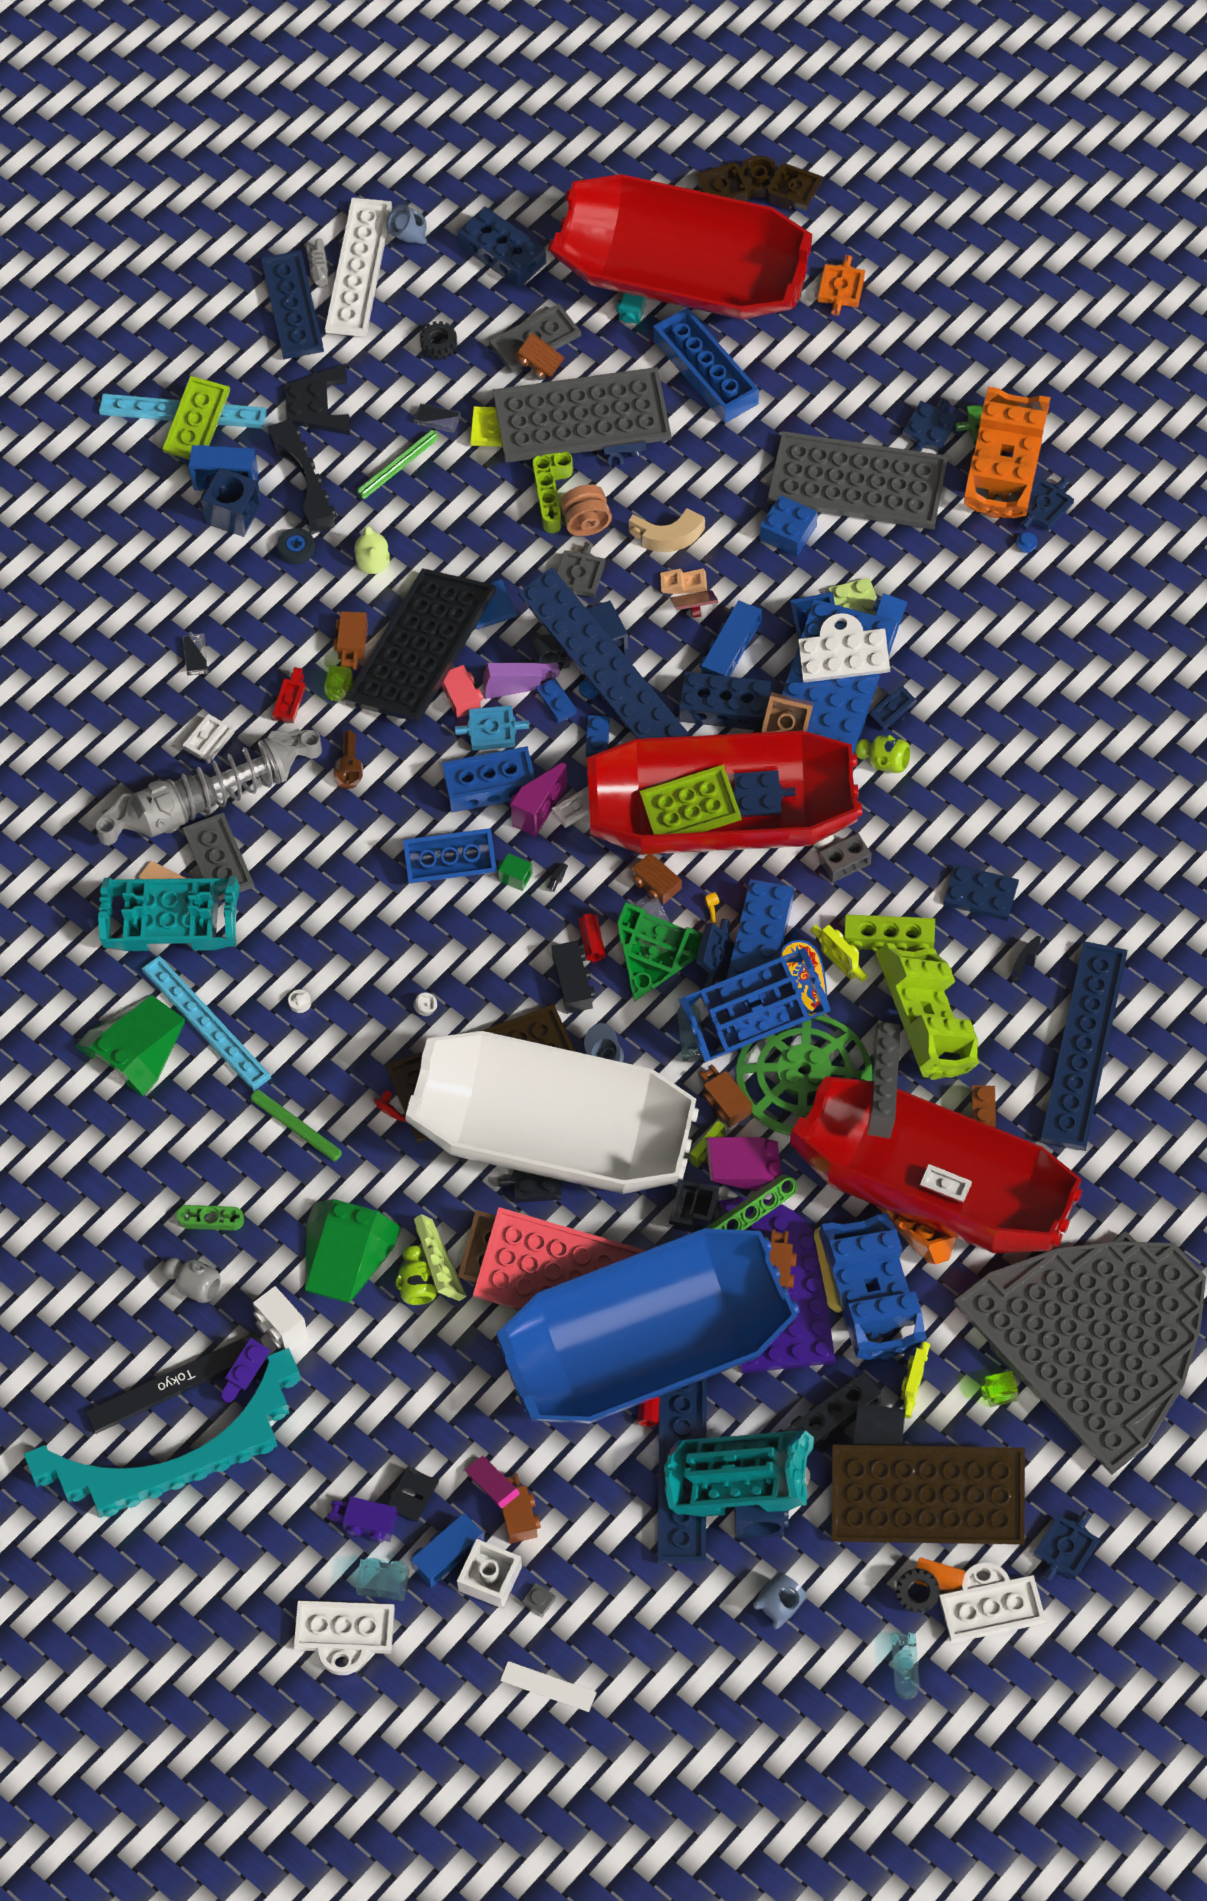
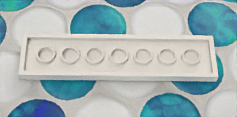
M351 199L325 326L326 333L367 336L387 236L386 222L392 210V201Z

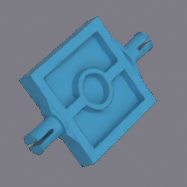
M512 706L469 709L470 719L468 725L455 726L456 735L469 734L472 751L515 747L516 730L529 729V720L516 721L513 716Z

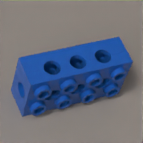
M528 746L442 762L443 777L451 813L510 802L512 796L515 793L518 794L521 787L535 779Z

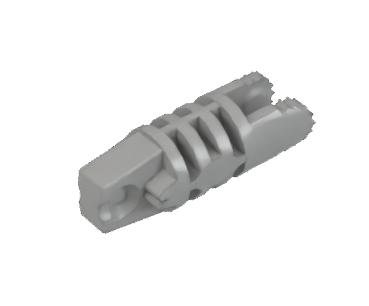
M319 238L315 240V249L312 245L308 244L306 245L311 278L315 284L323 288L328 285V267L324 243Z

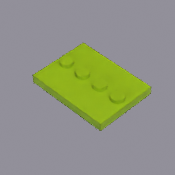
M724 765L640 791L654 835L705 832L742 820Z

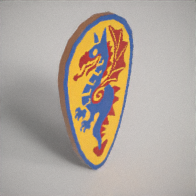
M793 940L785 944L780 950L778 958L805 948L814 966V971L819 976L820 986L827 997L824 966L816 947L804 940ZM802 962L787 963L791 975L796 980L797 988L801 992V999L806 1011L811 1013L819 1005L809 976Z

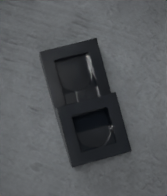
M1040 936L1034 937L1019 954L1012 970L1011 981L1020 983L1025 964L1035 965L1040 948Z

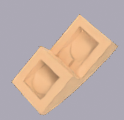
M681 568L660 573L662 593L685 594L707 591L704 568L685 573L682 572Z

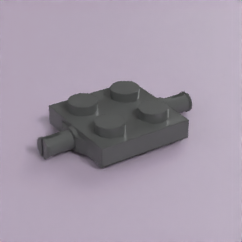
M588 541L584 543L582 552L564 550L557 574L576 596L583 595L595 598L606 561L605 558L595 557L590 554L593 543L589 542L588 545Z

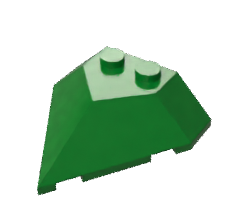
M625 902L617 921V927L633 999L636 1002L697 958L703 933L689 927H679L645 913L646 910Z

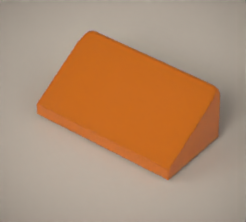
M921 1557L918 1559L916 1568L925 1569L932 1573L939 1583L940 1591L951 1593L962 1590L965 1570ZM914 1581L917 1584L927 1586L923 1581Z

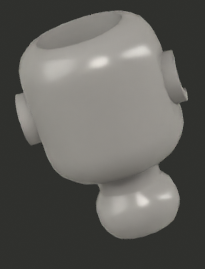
M170 1258L163 1268V1274L166 1278L176 1279V1289L181 1294L199 1303H207L213 1299L220 1287L221 1277L219 1272L196 1259H191L182 1264L179 1259Z

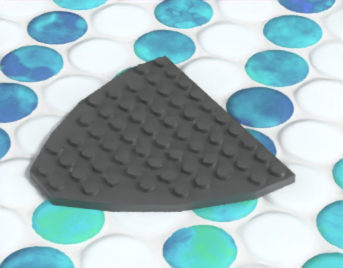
M1117 1241L1057 1248L993 1271L954 1300V1305L1105 1469L1113 1475L1148 1446L1184 1387L1201 1329L1206 1276L1175 1243Z

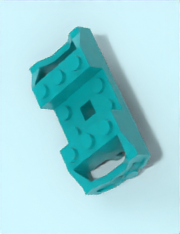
M806 1430L679 1440L670 1449L664 1466L668 1506L677 1515L686 1514L701 1517L724 1515L725 1507L759 1505L767 1512L789 1511L798 1506H804L807 1504L808 1495L805 1483L807 1456L813 1449L814 1437ZM687 1463L691 1465V1469L685 1468ZM684 1477L693 1483L690 1504L685 1503L682 1489Z

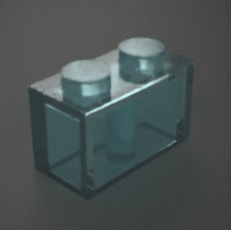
M376 1558L360 1559L355 1585L357 1595L405 1601L409 1579L408 1566L398 1561L384 1563Z

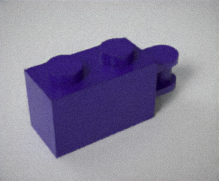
M250 1338L225 1377V1381L228 1383L221 1393V1398L224 1402H232L240 1390L245 1392L271 1351L270 1349Z
M351 1496L349 1503L337 1500L331 1501L332 1509L327 1514V1518L343 1523L344 1531L354 1537H360V1535L367 1536L379 1543L391 1541L398 1518L396 1507ZM341 1510L346 1511L345 1515L340 1514Z

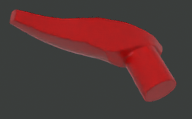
M385 1090L380 1098L373 1099L376 1106L386 1115L406 1122V1117L388 1103L392 1097L391 1092Z

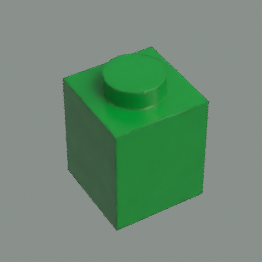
M508 853L505 860L502 859L497 867L499 881L523 891L533 875L532 863Z

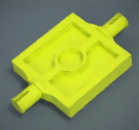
M817 924L811 928L810 932L821 943V951L850 980L857 977L861 982H864L868 978V975L858 965L859 952L857 948L852 944L849 945L839 930H834L830 925L821 929Z
M921 1342L920 1349H916L915 1356L910 1355L907 1377H904L901 1400H904V1409H906L905 1418H911L912 1411L916 1405L925 1361L928 1360L927 1355L930 1344L927 1342Z

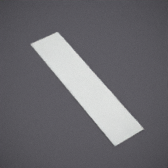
M509 1661L500 1680L587 1712L590 1711L597 1693Z

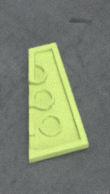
M422 1214L414 1218L416 1232L420 1236L437 1292L458 1301L467 1297L433 1220Z

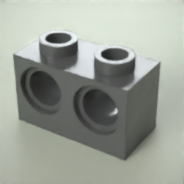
M858 833L854 836L845 837L835 845H828L820 851L819 863L833 883L871 865L872 853ZM855 850V851H858V852H857V853H851L850 851Z

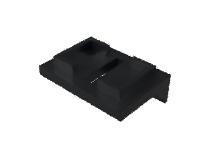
M409 1464L387 1505L396 1507L399 1515L418 1523L439 1481L419 1472ZM405 1489L409 1492H412L420 1497H423V1499L419 1500L411 1495L404 1493L403 1490Z

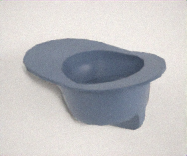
M599 1023L593 1025L588 1030L584 1040L587 1055L623 1062L624 1052L612 1027L608 1024Z

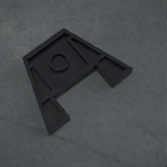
M346 363L286 384L287 420L291 419L294 425L351 436L349 414L329 415L327 386L347 384Z

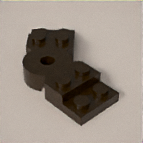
M752 156L743 162L741 168L736 163L726 164L695 174V180L701 192L746 202L749 201L750 197H767L769 203L785 209H788L791 205L807 211L823 182V176L786 163L777 168L775 161L769 157Z

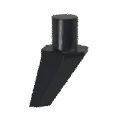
M562 863L549 875L550 882L547 886L549 891L555 892L558 883L562 882L568 867L567 864Z

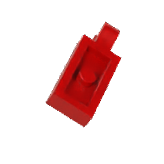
M294 667L291 679H284L272 714L274 720L294 724L306 688L305 683L302 682L304 678L302 668Z

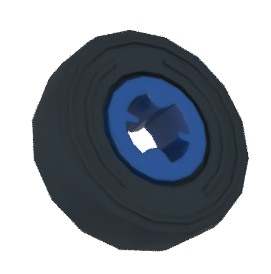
M292 528L281 534L278 539L277 549L280 557L287 563L301 564L310 560L314 555L315 542L313 536L307 530ZM294 544H299L298 548H294Z

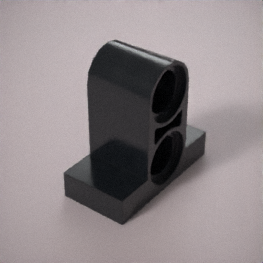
M550 634L540 635L532 640L531 647L541 664L558 662L561 669L570 667L572 660Z

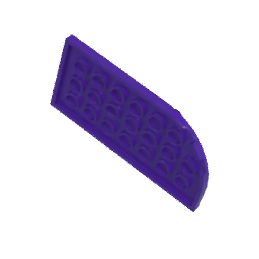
M747 1198L719 1200L721 1217ZM763 1199L764 1204H768L771 1201ZM780 1204L745 1230L761 1231L763 1237H768L770 1242L773 1229L781 1233L789 1231L788 1244H793V1253H797L796 1267H791L790 1273L795 1274L794 1287L789 1288L788 1294L791 1301H796L800 1313L797 1314L792 1323L757 1359L741 1364L742 1374L835 1364L827 1298L814 1234L808 1224L797 1213ZM753 1206L746 1209L745 1217L753 1214ZM731 1219L727 1223V1229L731 1230L735 1226V1219Z

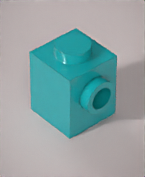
M624 293L622 300H618L616 311L619 312V320L626 323L640 324L646 307V298Z

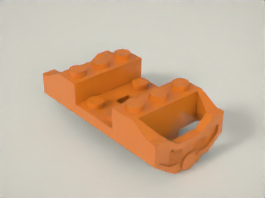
M988 386L975 452L970 466L964 505L992 518H1017L1027 515L1050 397L1035 396L1027 398L1007 394L999 388ZM1001 452L1013 453V456L1006 457L1001 455ZM975 487L987 489L988 498L995 499L996 494L1002 495L1001 500L1009 501L1010 494L1020 495L1021 497L1018 501L1013 502L986 499L976 493Z

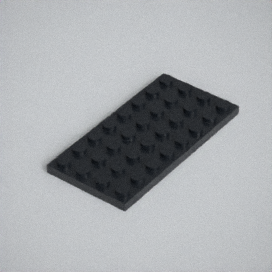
M422 568L345 696L344 701L346 705L419 723L497 591L495 585Z

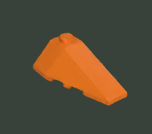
M876 1206L882 1214H889L896 1230L919 1255L926 1258L925 1260L928 1263L937 1265L949 1261L956 1238Z

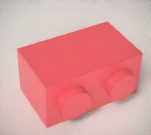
M464 665L451 669L441 685L457 718L468 715L469 709L481 708L480 701L483 700L479 688L475 689L473 685L475 682L470 671L467 672Z

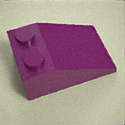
M561 763L521 787L518 794L515 793L512 796L510 806L513 827L535 837L537 836L551 814L552 808L556 806L568 787L566 764Z
M709 1137L706 1139L710 1180L713 1182L757 1192L781 1175L778 1141L761 1137Z

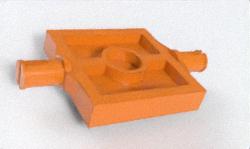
M844 255L842 265L825 264L818 302L833 304L831 313L835 315L836 312V316L840 315L841 306L859 307L866 270L851 267L852 257L848 255V260L847 255Z

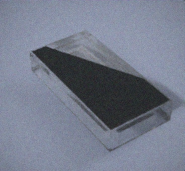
M420 403L414 423L454 433L460 419V412Z
M205 635L183 636L187 676L208 674Z

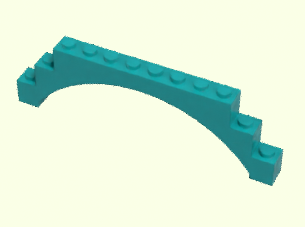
M287 1348L267 1356L269 1364L263 1380L246 1408L232 1424L200 1448L160 1464L139 1468L117 1469L81 1464L49 1451L47 1446L44 1445L24 1453L36 1487L49 1485L59 1478L68 1502L80 1501L91 1493L100 1518L104 1516L111 1517L117 1514L119 1510L126 1507H136L141 1501L148 1498H158L163 1492L171 1489H180L188 1482L193 1480L200 1481L206 1478L210 1473L225 1471L230 1465L238 1462H247L253 1456L260 1453L267 1454L277 1447V1442L269 1421L281 1420L289 1414L288 1405L281 1388L293 1387L297 1382L301 1381L299 1370L290 1349Z

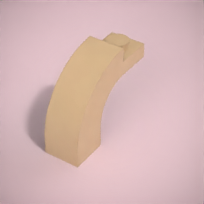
M686 508L676 522L666 526L651 524L635 515H632L628 520L629 533L636 538L642 539L643 548L655 552H673L686 548L694 543L705 530V517Z

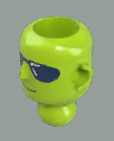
M879 735L872 743L867 739L859 740L855 747V753H857L859 759L869 758L871 766L877 770L898 774L907 768L911 749L909 744L903 739L894 738L891 735Z

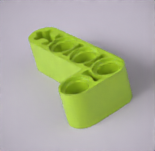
M568 452L542 455V457L536 456L533 460V473L543 529L547 533H557L562 526L555 480L566 479L573 474L572 456Z

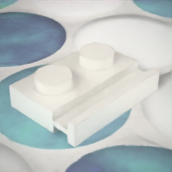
M208 714L185 741L183 749L199 759H204L209 764L234 734V728L226 726L225 723Z

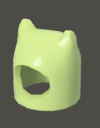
M366 527L364 533L356 540L354 546L355 560L362 572L377 574L385 570L390 563L388 544L382 535L374 532L371 527Z

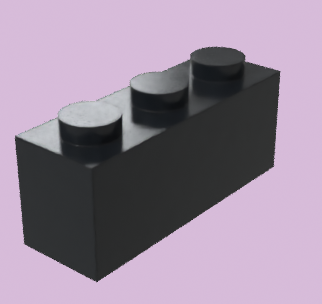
M577 940L551 946L552 959L566 1014L593 1009L592 1000H595L596 996L594 987H589L588 981L591 980L589 968H584L583 961H586L584 949L579 948Z

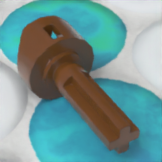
M353 730L343 733L342 758L338 759L334 764L335 781L339 787L346 789L355 788L363 777V764L355 758L356 733H352Z

